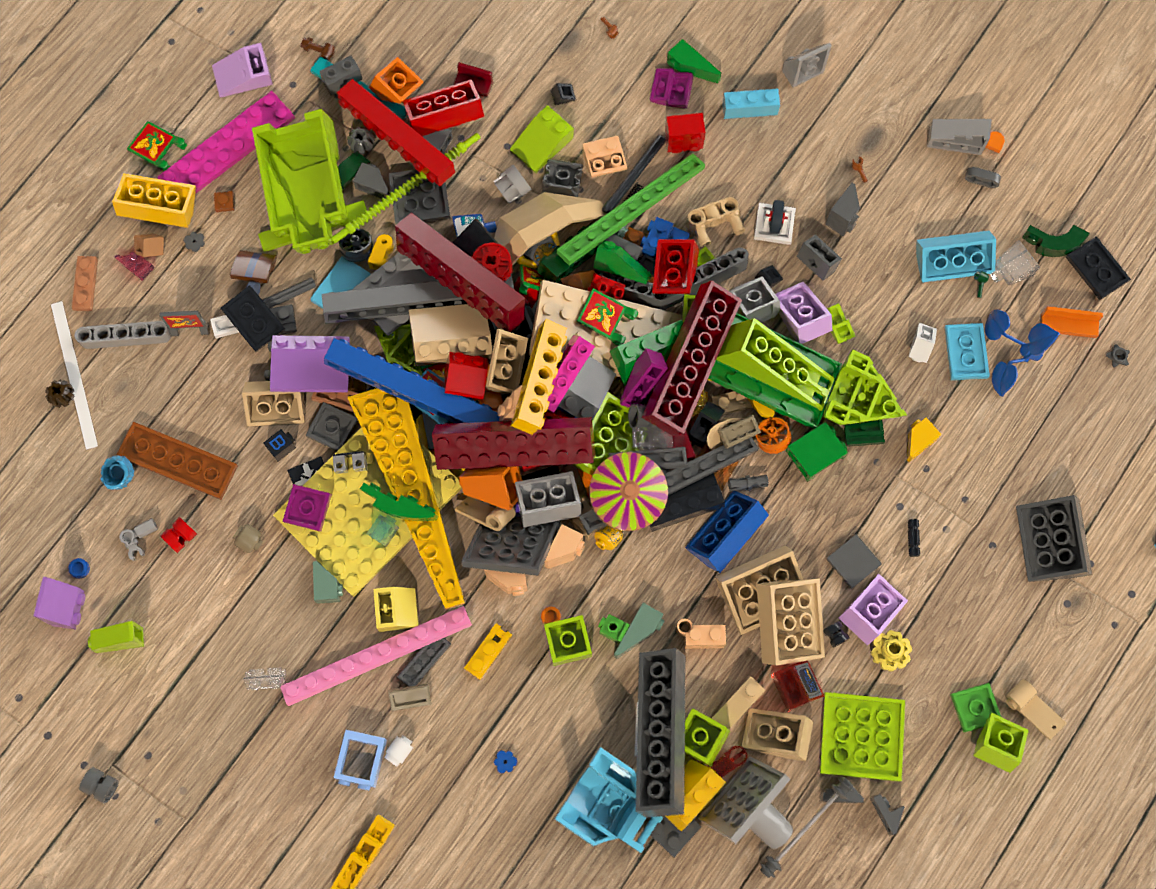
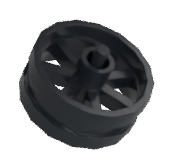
M356 229V232L353 234L349 233L339 241L341 255L349 262H361L368 259L374 247L370 233L364 229Z

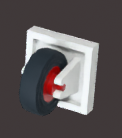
M774 200L773 205L759 203L754 240L790 245L796 208L785 207L784 201Z

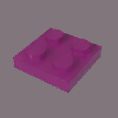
M293 484L282 522L321 532L332 494Z

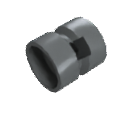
M632 404L630 406L628 421L632 429H645V427L647 429H659L657 426L641 418L647 405Z
M92 767L84 775L79 790L89 796L94 794V799L106 804L116 792L119 780L110 775L104 776V772Z

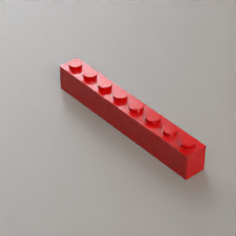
M354 79L350 80L337 92L338 103L343 109L347 108L352 116L357 120L360 119L368 130L372 129L380 140H385L393 151L397 150L401 157L407 162L410 161L418 172L422 171L431 183L435 182L438 186H441L456 173L454 163Z

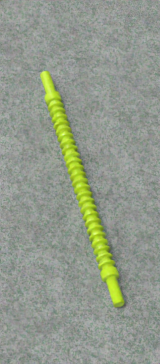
M476 132L464 142L456 144V148L452 147V151L448 150V154L444 153V155L451 161L452 159L455 160L456 156L459 157L460 153L464 154L468 147L481 139L480 135ZM422 171L419 174H415V177H411V180L403 183L402 187L398 186V190L394 189V193L390 192V195H386L385 199L382 198L381 202L377 201V205L373 204V208L369 207V211L365 210V214L361 213L360 217L356 216V220L352 219V223L348 222L345 224V228L332 236L331 239L334 244L349 233L353 234L356 232V228L360 229V225L364 226V222L368 223V219L372 220V217H376L377 213L381 214V210L385 211V207L389 208V204L393 205V201L397 202L398 198L401 199L402 195H406V192L410 193V189L414 190V186L418 187V183L422 184L423 180H427L426 175Z

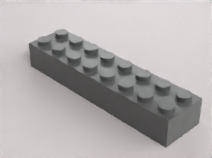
M677 648L639 653L636 812L646 818L684 814L686 656Z

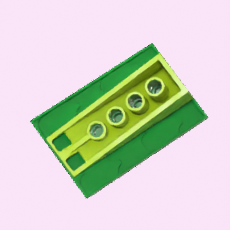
M736 313L708 379L727 389H732L750 400H755L783 416L786 415L805 426L817 428L842 363L767 328L755 318L748 319Z

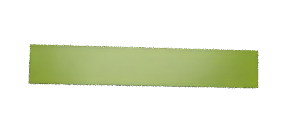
M364 200L345 206L348 219H344L338 224L330 223L331 230L345 227V224L348 222L352 223V219L356 220V216L360 217L361 213L365 214L367 209ZM271 230L258 233L264 252L292 244L291 235L280 238L273 234Z

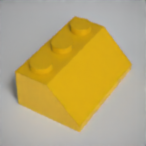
M691 759L684 767V814L666 817L682 831L726 782L710 767Z

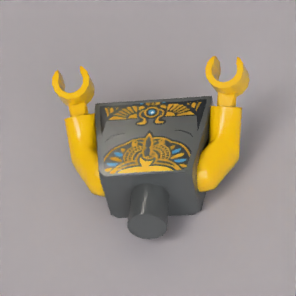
M557 232L531 246L517 260V263L538 270L540 260L544 256L552 254V251L557 246H560Z

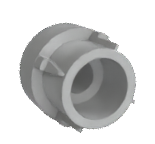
M514 165L507 168L494 181L496 187L509 203L517 198L520 199L532 190Z

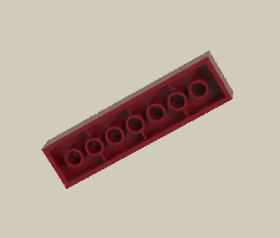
M410 213L395 225L398 252L406 255L416 266L419 265L429 276L436 278L442 286L452 290L455 296L465 300L471 308L478 310L484 318L494 322L497 328L511 332L524 320L525 297L413 213Z
M712 280L700 285L666 361L668 369L657 382L641 418L672 436L684 434L742 299Z
M592 417L545 419L543 427L540 430L538 429L533 435L512 427V421L436 424L432 433L437 470L593 463L595 457Z

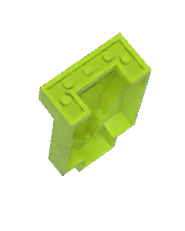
M322 109L304 113L305 121L278 129H275L270 123L252 128L271 232L280 238L291 235L293 249L300 254H308L311 250H322L328 248L329 245H333L330 223L338 224L342 220L348 219L337 166L339 152L334 123Z

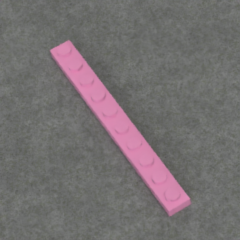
M462 606L280 686L286 704L288 706L293 705L472 626L465 607Z

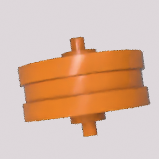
M771 417L758 424L761 433L755 435L760 449L764 452L777 454L784 451L790 445V429L787 422L783 419ZM784 430L787 431V434H780Z

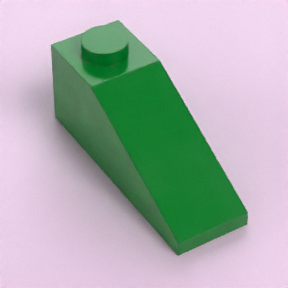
M681 39L668 51L667 63L672 69H676L679 73H693L694 77L717 84L720 82L722 72L684 39Z
M603 241L598 246L593 268L643 284H647L651 279L652 274L614 242Z

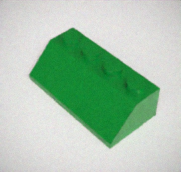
M679 320L610 350L624 386L627 385L635 362L646 348L661 353L666 363L684 323L683 320Z

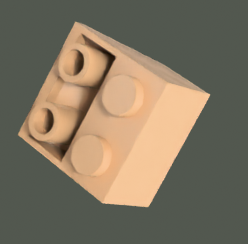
M618 135L583 143V157L592 178L627 170Z

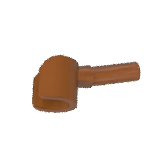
M602 17L601 21L608 28L607 35L614 39L619 34L618 27L614 24L611 25L605 17Z
M859 156V163H855L854 159L852 160V169L858 171L863 182L866 183L868 180L862 168L863 158Z

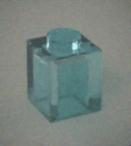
M380 514L367 532V535L387 547L399 527L395 524L396 520L389 515L384 517Z

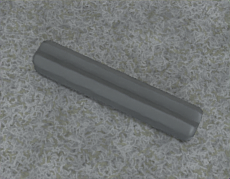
M310 277L263 299V302L270 309L315 288L316 284L313 278Z

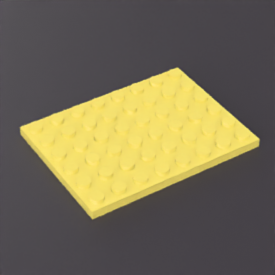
M362 427L335 454L364 451L367 458V471H354L352 457H348V473L336 474L334 472L332 456L303 485V487L332 494L321 532L282 522L288 501L273 515L340 584H343V587L353 597L412 539L404 519L388 515L372 506L376 499L360 490L363 483L367 485L373 483L381 488L380 492L383 494L391 493ZM421 443L438 507L441 510L462 487L459 484V480L448 469L437 470L435 456Z

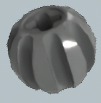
M359 126L356 130L352 129L349 132L347 142L353 152L359 151L360 154H365V151H370L373 148L374 136L370 130Z

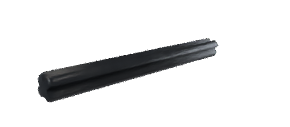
M662 135L657 136L603 206V212L608 214L617 206L666 142L665 137Z

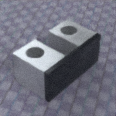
M364 451L333 454V466L336 474L348 473V457H352L354 471H367V458Z

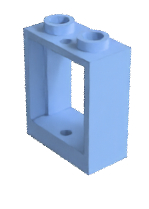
M345 730L334 778L339 780L338 784L350 786V783L358 784L359 789L370 790V787L376 788L387 740L382 737ZM350 740L378 746L370 780L342 775Z

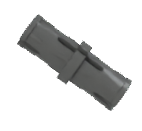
M747 475L744 478L728 479L729 491L744 489L750 491L753 488L768 487L769 484L767 475L752 477Z

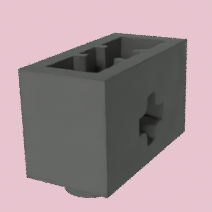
M352 55L319 71L322 82L331 96L336 94L350 80L354 79L356 82L363 80L360 68Z
M816 235L802 244L796 256L823 281L835 273L842 260L838 254Z

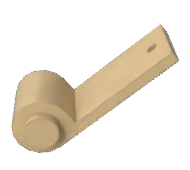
M470 496L455 508V512L495 531H500L516 514L514 506L511 510L500 507L494 508Z
M1021 679L1005 696L1007 699L1006 704L1011 709L1018 710L1044 736L1051 740L1067 723L1036 695V689L1028 681Z

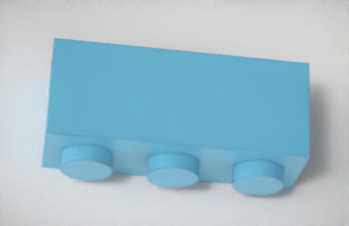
M765 89L724 92L722 101L724 119L778 115L780 108L779 90Z

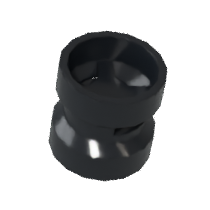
M840 621L823 630L825 635L829 636L830 644L833 648L850 639L848 634L843 631V625Z

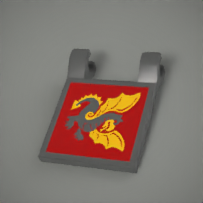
M199 311L160 312L159 316L168 327L171 336H179L178 329L199 328L201 335H209V323L205 322Z

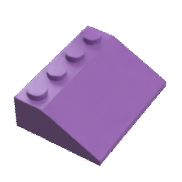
M273 335L270 392H348L349 375L325 365L324 357L334 338L338 340L344 339L350 343L349 336Z

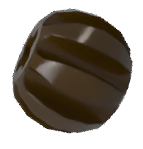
M60 379L58 382L54 380L50 382V387H46L45 393L47 395L45 397L48 403L54 407L60 408L62 405L66 407L69 405L70 400H74V388L65 380Z

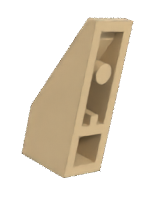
M750 677L711 719L730 729L766 690Z

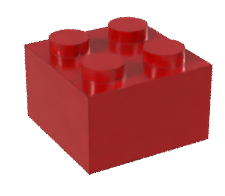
M703 113L666 116L665 138L667 153H680L688 150L696 152L703 149L706 134Z

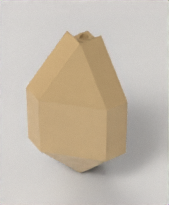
M544 192L500 217L494 239L508 250L514 264L531 246L571 223L601 219L606 213L602 211L603 204L600 200Z

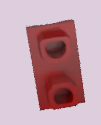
M594 273L592 283L587 291L591 292L594 288L609 297L621 300L625 291V284Z

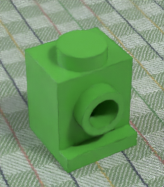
M609 614L607 618L603 617L598 625L601 628L599 634L620 644L630 624ZM615 624L617 629L610 630L609 626Z

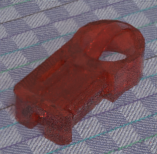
M733 746L724 753L726 757L722 756L716 760L710 768L723 778L747 761V752L741 746ZM742 749L741 752L730 758L732 750ZM745 754V758L741 763H733V761Z

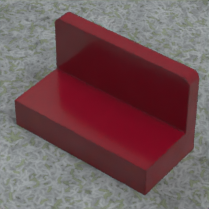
M458 62V73L453 85L472 80L478 95L488 98L493 85L492 72Z

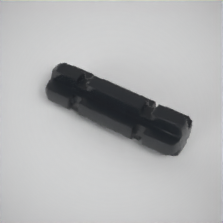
M918 519L908 520V528L910 529L908 531L910 557L920 556V548L918 547L920 545Z

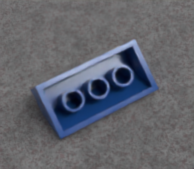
M733 491L725 500V507L716 510L685 548L707 567L721 573L754 532L763 524L769 514L758 500Z

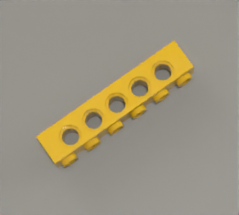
M545 319L538 327L511 423L512 427L531 435L538 429L540 430L544 425L545 419L543 414L549 406L548 396L551 395L554 388L552 381L558 373L556 366L562 358L563 352H561V348L567 340V336H565L567 328L548 319Z

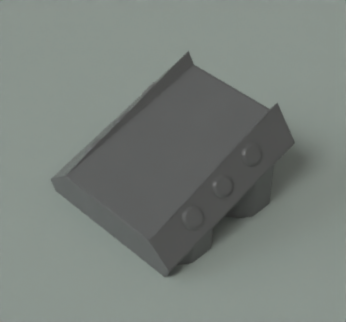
M549 159L546 164L545 176L543 177L542 193L578 197L583 164Z

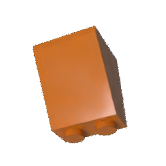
M519 466L465 469L459 476V484L464 495L506 510H511L518 502L515 482L522 481Z

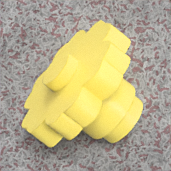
M890 630L886 635L881 633L873 640L872 645L874 648L870 653L873 657V662L880 663L882 670L893 672L896 668H904L910 661L908 654L912 651V647L908 639H902L900 632Z

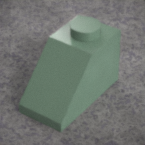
M313 561L314 601L317 604L340 602V596L344 594L343 584L340 585L339 581L317 561Z

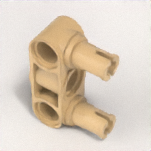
M732 197L711 202L690 211L688 214L687 228L696 235L701 248L711 244L706 229L715 227L723 222H730L735 235L745 232V228L740 220L738 201ZM726 207H732L734 210L729 211ZM692 219H697V220H699L700 222L694 223V222H692L691 220H692Z

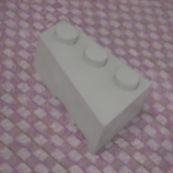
M933 119L929 127L927 147L981 155L990 139L992 119Z

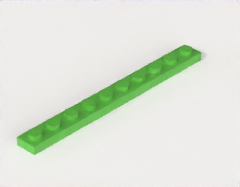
M692 153L557 249V254L570 266L704 170L705 164Z

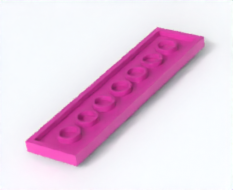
M271 91L157 176V178L195 185L196 194L256 149L252 132L253 127L270 123L275 129L285 127L293 121L295 116L275 93Z

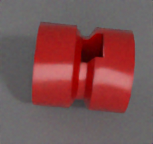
M179 516L172 523V528H167L160 537L176 553H179L185 547V542H190L197 533Z

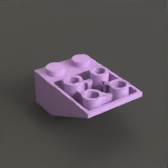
M261 43L243 47L212 65L220 98L273 85Z

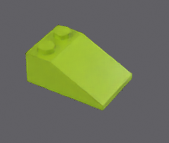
M547 105L533 118L510 148V151L533 172L537 173L547 164L549 159H552L574 138V128Z

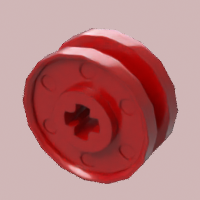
M494 242L486 243L479 246L473 253L472 258L503 282L511 276L513 263L508 250L503 245Z

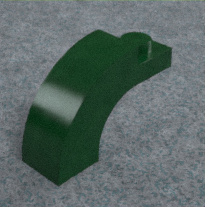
M1073 224L1066 234L1053 236L1030 225L1022 238L1029 244L1038 246L1035 252L1037 254L1047 257H1062L1079 248L1090 233Z

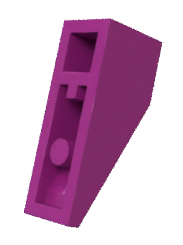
M647 348L643 351L634 364L621 397L620 405L630 408L632 404H641L668 369L661 353Z

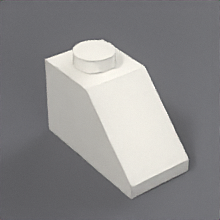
M922 323L918 324L909 352V357L914 361L927 363L935 344L936 328Z

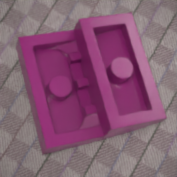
M656 68L650 102L687 109L694 79L693 73H675L674 69Z

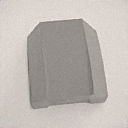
M763 276L729 290V292L742 299L738 311L740 315L748 319L755 318L762 323L775 318L781 311L780 300Z

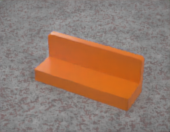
M1047 306L1041 313L1040 323L1048 325L1060 334L1097 338L1099 335V321L1103 318V313Z

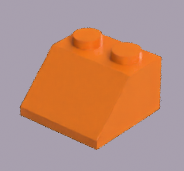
M396 57L374 76L369 88L381 100L401 104L424 82L404 62Z

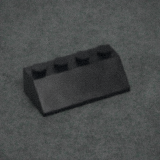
M714 474L668 495L663 512L657 520L649 525L651 531L654 532L725 507V501Z

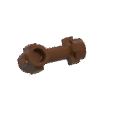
M304 37L301 41V48L304 51L308 52L310 49L321 53L320 57L327 61L334 56L335 47L332 44L325 43L324 46L313 43V39L310 37Z

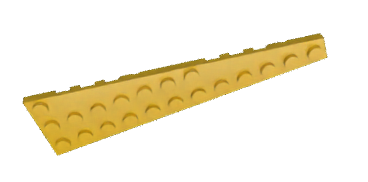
M378 388L347 397L391 493L398 499L401 495L405 497L411 495L419 500L417 504L422 507L426 504L435 509L434 513L438 516L437 520L411 521L404 519L409 528L445 609L465 604L410 403Z

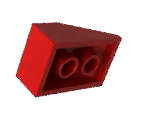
M658 239L653 294L691 293L699 247L695 239Z

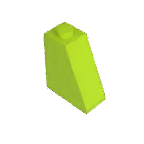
M133 621L91 630L90 637H88V646L95 653L144 647L143 627Z

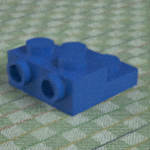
M656 217L655 221L651 220L647 231L650 232L648 237L644 236L640 246L643 247L642 254L646 253L656 259L658 239H689L690 233L674 227V223Z

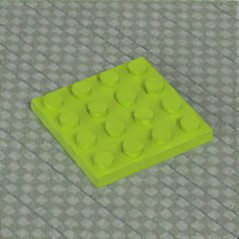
M825 692L819 774L901 782L905 700Z

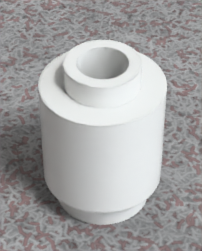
M404 735L401 738L397 736L387 749V754L384 758L395 766L403 763L413 749L411 746L412 741Z

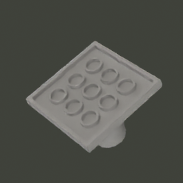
M749 757L699 815L698 819L735 844L750 828L770 848H779L789 840L793 827L771 802L790 781V778L786 774Z

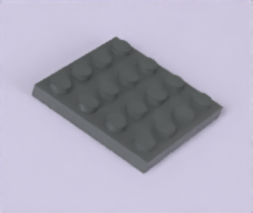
M516 513L515 517L500 531H495L479 524L462 559V567L539 576L550 547L560 528L561 520L523 527L521 515Z

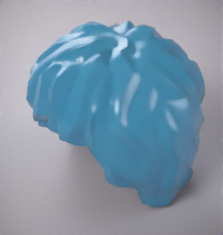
M112 456L107 458L101 467L102 476L100 480L107 489L120 490L127 487V484L132 481L135 470L132 463L125 456Z

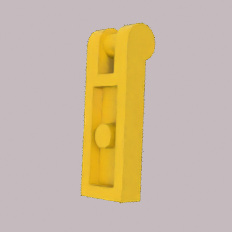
M496 623L464 669L481 680L513 634L508 631L505 632ZM496 635L501 638L499 643L493 640Z

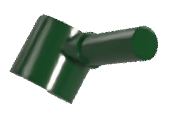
M977 271L974 275V279L979 281L977 298H982L983 286L988 281L989 275L983 271Z

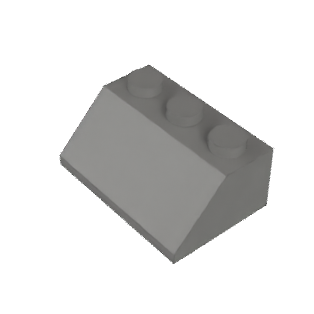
M573 472L515 482L523 527L581 516V502Z

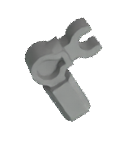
M153 518L135 526L133 530L126 529L120 533V540L124 543L126 549H129L128 556L132 561H135L134 553L136 551H139L141 556H145L144 550L138 547L139 542L137 538L141 539L158 530Z

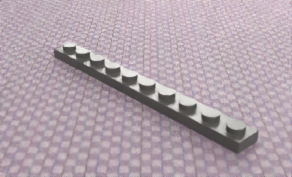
M750 437L728 449H725L723 445L688 462V466L685 468H676L664 474L668 486V495L757 452L759 448L753 438ZM594 510L579 516V520L587 535L608 526L599 519Z

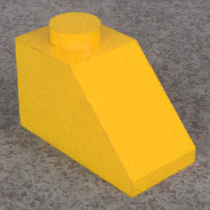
M927 417L922 421L918 419L910 426L912 429L908 434V462H911L942 435Z

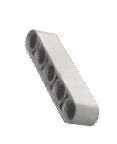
M162 321L86 326L78 328L74 335L77 342L85 349L166 343L171 339L169 329ZM160 330H165L163 334L157 335ZM146 331L143 336H139L140 332ZM127 332L125 337L120 338L122 333ZM104 334H108L105 339H101ZM89 335L88 339L82 341L84 336Z

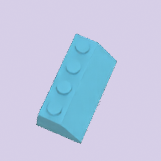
M981 231L916 240V258L921 281L930 282L974 276L977 271H983L987 274L995 273L996 238L990 231Z

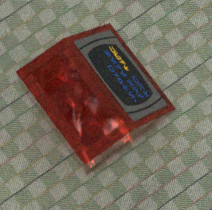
M808 660L785 667L771 675L787 712L824 697Z

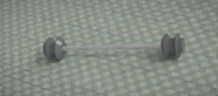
M838 777L839 783L837 785L832 784L835 794L776 859L766 856L767 862L765 864L759 863L762 867L760 871L767 878L771 876L775 878L774 872L776 870L782 871L779 860L838 796L842 799H848L846 793L848 791L854 792L851 789L854 785L845 777L840 779Z

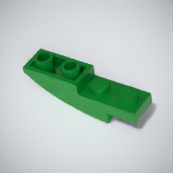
M363 483L360 488L362 492L376 499L372 505L373 507L388 515L411 521H434L438 518L434 513L435 509L426 504L422 507L417 504L419 500L411 495L407 497L401 495L399 499L389 492L385 495L380 492L381 488L373 483H370V485Z

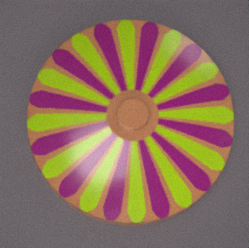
M624 452L607 458L597 467L590 481L589 498L594 512L606 525L621 531H636L649 526L661 515L667 503L668 486L662 470L654 461L638 453Z

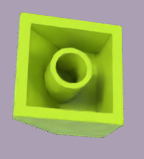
M991 713L977 739L973 756L1011 773L1022 761L1028 729Z

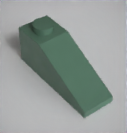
M642 603L618 646L614 657L618 659L652 636L656 630L660 631L665 622L662 619L664 614Z

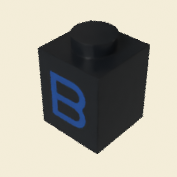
M282 429L263 442L277 462L296 448L293 444L295 441L293 436L289 432L285 434Z

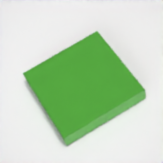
M990 683L950 694L963 733L983 728L991 713L1001 717Z

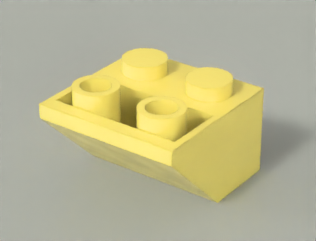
M387 587L374 589L376 627L379 632L411 629L419 626L415 588Z

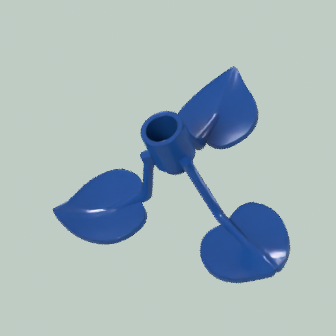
M995 309L989 314L985 324L987 338L995 341L1003 335L1022 345L1020 353L1023 358L1010 360L1008 363L999 362L993 370V387L1003 397L1014 386L1018 378L1017 368L1012 364L1028 362L1029 359L1039 361L1043 353L1054 343L1060 333L1046 324L1039 323L1029 332L1028 339L1030 342L1024 343L1005 332L1010 326V318L1006 312Z

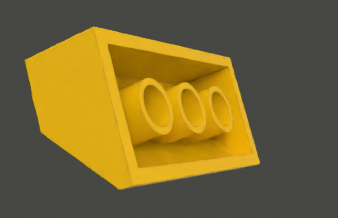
M124 173L112 203L116 216L188 228L194 212L196 187L195 185Z

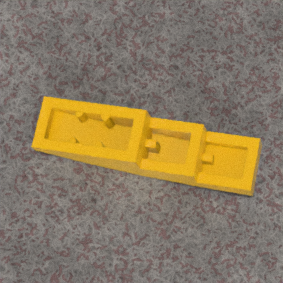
M378 814L354 852L349 856L330 889H356L396 825Z

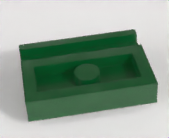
M883 420L843 425L847 447L885 443Z

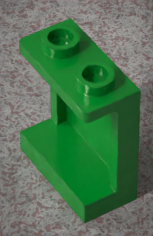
M824 422L790 444L786 449V453L807 482H809L815 475L833 463L844 459L848 454V449L845 443L839 441L836 437L834 428Z

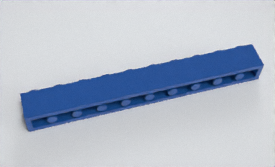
M334 338L324 357L325 365L452 423L496 422L500 419L497 412L493 411L490 406L486 404L480 405L474 402V399L471 397L445 393V388L438 386L439 384L431 379L427 381L421 378L420 374L414 371L408 372L403 370V367L399 364H390L379 355L373 356L368 354V351L364 348H355L344 339L338 340Z

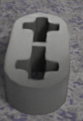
M969 167L965 179L968 182L981 186L998 188L1001 176L998 173L981 168Z

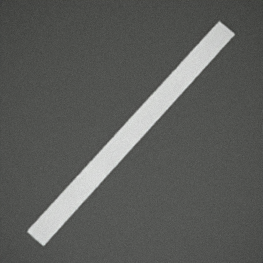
M61 301L51 304L69 381L74 388V402L87 450L97 447L98 444L63 302Z

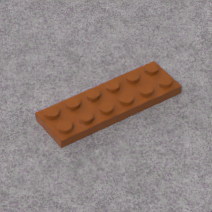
M136 422L132 423L116 454L125 456L132 464L222 500L238 467L236 463Z

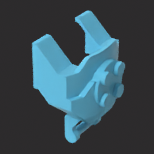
M600 747L591 760L590 767L585 770L573 788L568 799L556 815L555 820L592 846L619 838L642 853L645 842L657 823L662 821L663 817H651L638 840H633L646 817L636 812V772Z

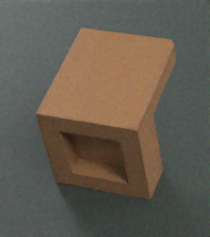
M157 234L134 235V254L142 257L163 255V237Z

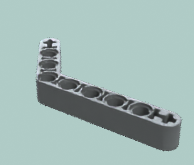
M736 248L697 267L691 293L685 295H696L701 284L711 280L719 284L745 271L748 266V251L744 248ZM605 271L600 273V276L625 284L622 299L633 303L666 310L682 302L684 299V294H653V283L650 282L643 284Z

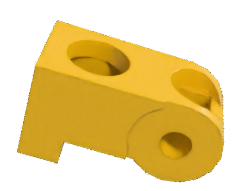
M382 234L377 238L368 260L370 269L377 270L388 261L389 254L394 250L393 241L389 235Z

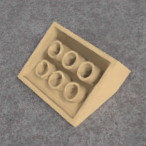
M464 304L409 310L415 366L444 364L447 362L449 352H460L466 355L491 359L493 351L488 319L484 318L475 308Z
M785 545L717 575L715 579L732 618L742 635L760 627L757 584L802 580L803 577L793 551Z
M820 579L775 581L757 584L762 663L776 666L824 658Z

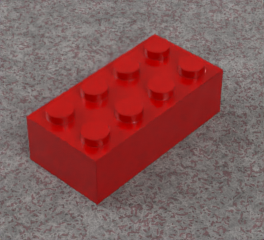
M472 80L403 101L411 128L422 137L485 117L481 99Z

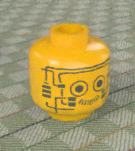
M610 526L596 531L594 538L597 547L601 550L611 551L615 549L623 539V531Z

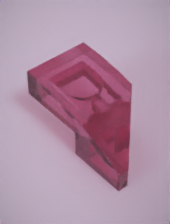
M130 252V255L114 256L120 264L141 281L155 268L142 256H137L135 252Z

